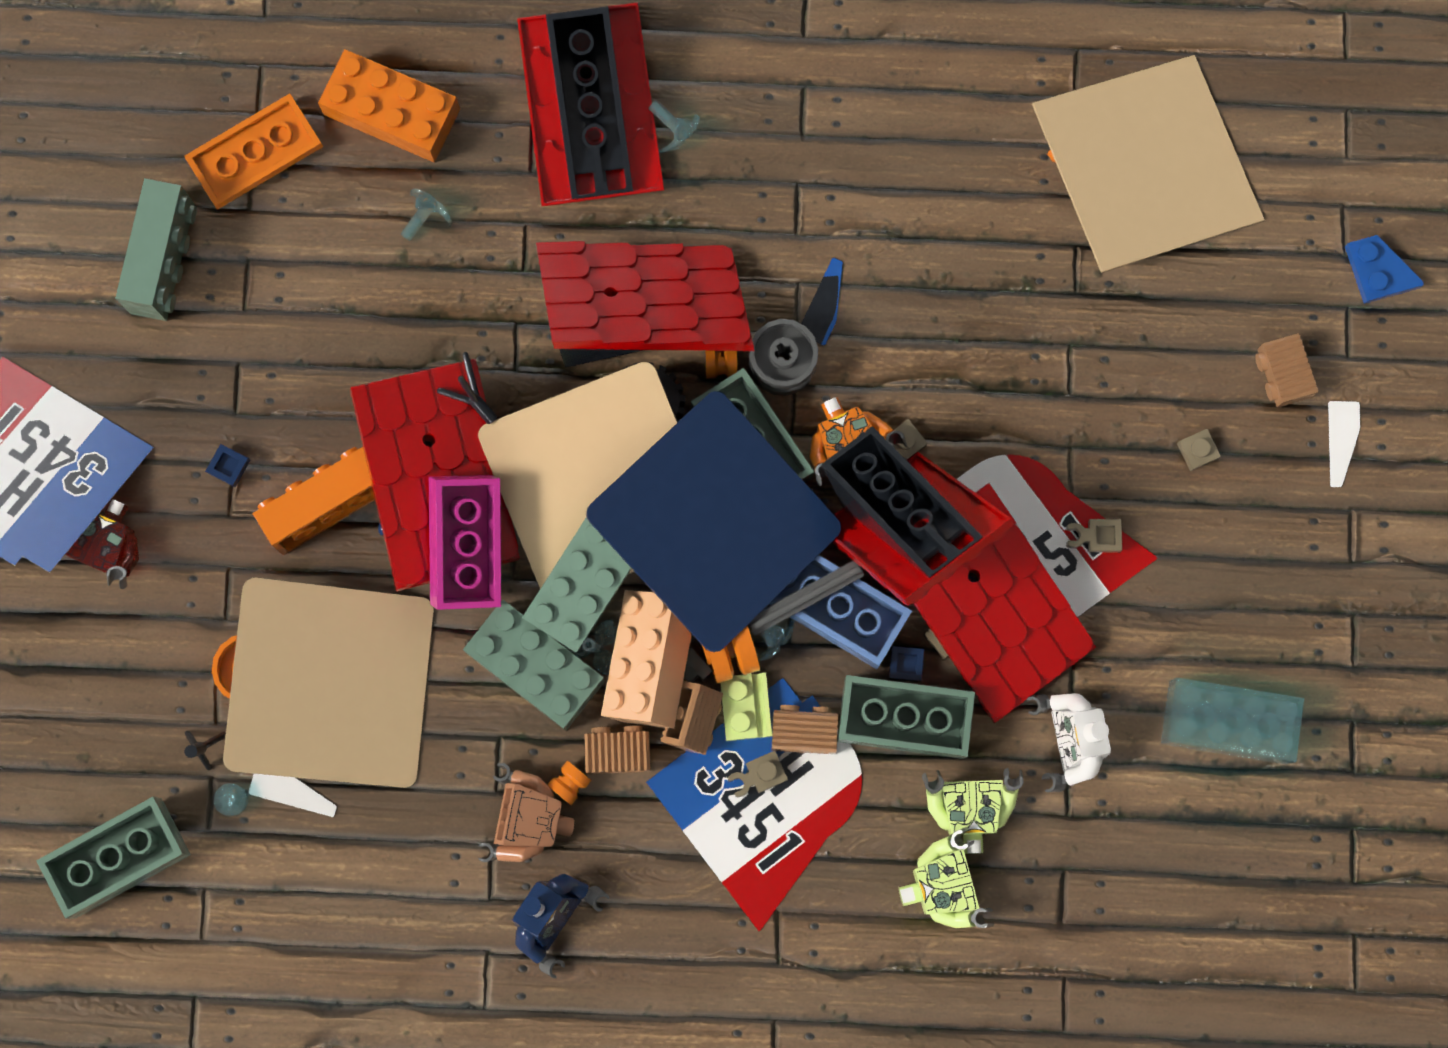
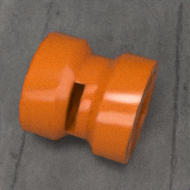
M705 351L706 379H716L722 374H725L728 378L737 372V351Z
M567 760L561 767L563 775L552 778L547 785L572 806L577 799L579 787L581 789L586 788L592 780Z

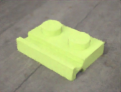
M766 672L734 675L732 680L720 683L721 693H723L722 704L726 741L772 737Z

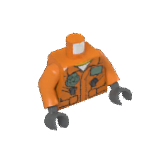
M835 397L821 404L828 420L818 424L817 432L812 436L809 458L815 470L817 484L821 486V478L827 476L821 464L873 426L893 447L898 443L907 447V442L902 432L894 431L885 421L869 411L862 412L859 407H855L844 412L838 397Z

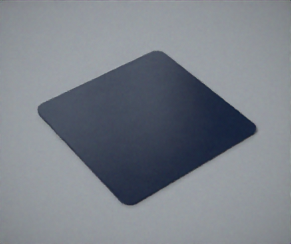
M713 391L705 396L601 493L586 510V517L589 523L703 647L710 652L721 651L841 531L840 522L734 404L723 393Z

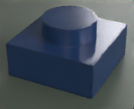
M220 444L205 472L236 487L251 460Z
M892 646L889 679L921 682L924 649Z

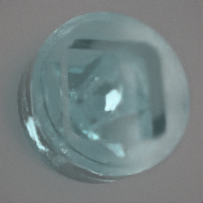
M229 783L222 785L214 796L216 809L221 814L227 816L241 814L248 804L247 792L237 784Z

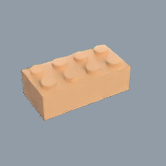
M625 590L601 716L626 723L674 729L692 634L654 592Z

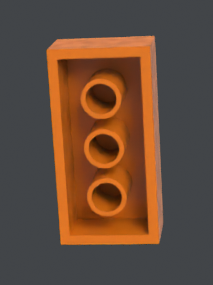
M344 49L318 102L324 116L434 163L460 111L456 96Z
M353 447L340 456V461L331 466L330 464L322 465L313 472L314 476L305 482L299 480L292 483L285 489V494L277 499L270 497L257 506L258 510L252 514L270 544L282 555H285L375 500L363 447L359 449Z

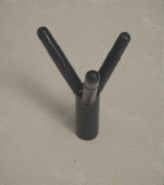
M464 352L462 356L469 384L463 376H459L458 381L468 396L444 388H438L437 393L470 404L487 424H491L495 421L497 415L480 397L469 354Z
M186 731L185 736L191 745L185 748V755L188 758L198 756L206 770H211L212 765L205 752L208 747L225 739L226 731L205 742H197L192 733Z

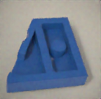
M1378 235L1346 244L1345 249L1364 304L1420 289L1424 285L1423 281Z

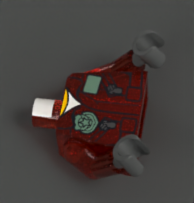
M111 499L104 514L96 516L65 555L106 573L108 586L111 585L112 581L119 579L120 589H125L127 587V577L139 561L138 541L134 536L135 531L121 523L128 510V506Z

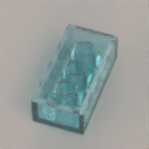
M1176 677L1169 681L1161 744L1281 764L1297 762L1304 698Z

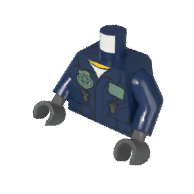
M560 874L549 881H538L512 919L517 927L515 936L517 948L532 961L539 963V969L552 978H557L552 973L553 966L558 964L564 968L565 963L551 954H546V951L549 950L583 898L596 911H602L603 908L596 902L600 897L609 899V896L600 887L591 886L589 888L588 884L567 874Z

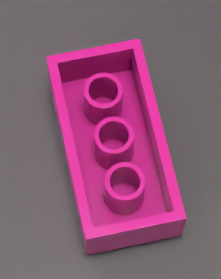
M493 475L429 477L430 605L437 610L501 607L500 478Z

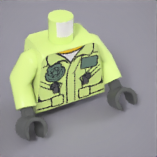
M1006 768L1003 772L1004 785L1003 780L944 782L939 770L936 771L937 779L929 782L926 773H923L922 780L927 789L928 810L940 828L948 830L949 835H953L954 832L965 827L969 829L961 834L963 835V842L969 843L974 840V844L964 849L965 854L983 853V834L997 833L998 828L1005 826L1015 808L1018 791L1024 783L1022 770L1019 771V776L1016 779H1010L1009 768Z
M965 827L957 830L951 836L932 843L918 858V868L913 870L916 883L898 887L903 906L921 902L924 914H930L935 922L952 928L993 927L994 923L987 924L983 920L984 913L992 912L993 910L991 908L979 909L964 849L972 846L974 840L969 843L963 842L961 834L969 830Z

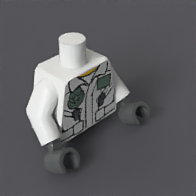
M1077 693L1052 695L1050 699L1045 694L1028 697L1027 700H1035L1038 704V709L1028 711L1031 715L1045 713L1052 708L1053 711L1051 713L1062 768L1065 771L1064 775L1061 773H1046L1042 776V780H1053L1052 788L1046 789L1045 792H1062L1066 788L1067 783L1071 786L1097 776L1102 760L1111 753L1108 738L1109 728L1105 723L1103 710L1091 707V704L1082 695Z

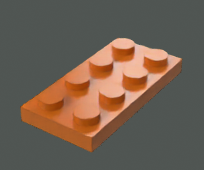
M289 93L184 155L218 210L321 149L323 145Z

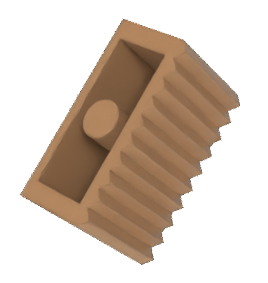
M1299 333L1263 343L1257 349L1258 353L1255 355L1257 367L1261 372L1265 371L1268 383L1265 384L1266 394L1270 401H1275L1277 408L1310 399L1318 393V388Z
M683 681L674 729L665 728L662 732L661 742L688 752L706 755L707 749L713 740L712 731L716 718L722 709L721 700L723 693L701 684Z
M780 705V710H774L771 751L836 754L838 714L831 713L832 708L812 707V712H799L800 706Z
M643 726L623 727L624 732L611 733V727L591 728L592 734H584L586 774L651 772L649 731L643 732Z

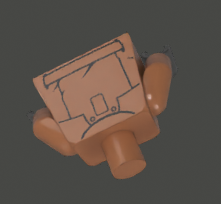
M497 764L498 767L507 769V774L503 778L493 776V778L498 783L505 784L494 844L487 842L479 845V847L487 846L491 852L488 858H478L481 862H490L496 858L498 861L523 862L541 854L544 847H552L556 834L567 837L572 835L574 818L560 815L561 801L554 799V791L539 776L520 770L513 772L507 764Z

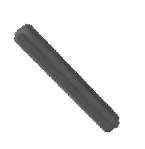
M854 561L845 564L763 609L748 624V628L753 635L762 633L862 578L864 575L862 568Z

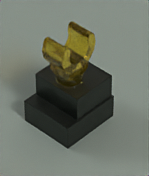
M691 647L688 652L683 681L694 682L700 677L704 682L713 674V671Z

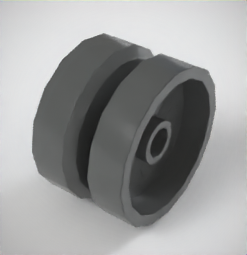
M788 319L768 322L757 330L752 339L755 351H750L749 368L752 378L761 389L773 395L787 396L800 392L810 383L816 372L818 346L814 335L806 326L795 320ZM785 355V356L788 357L789 360H786V361H785V359H784L783 357H779V356Z

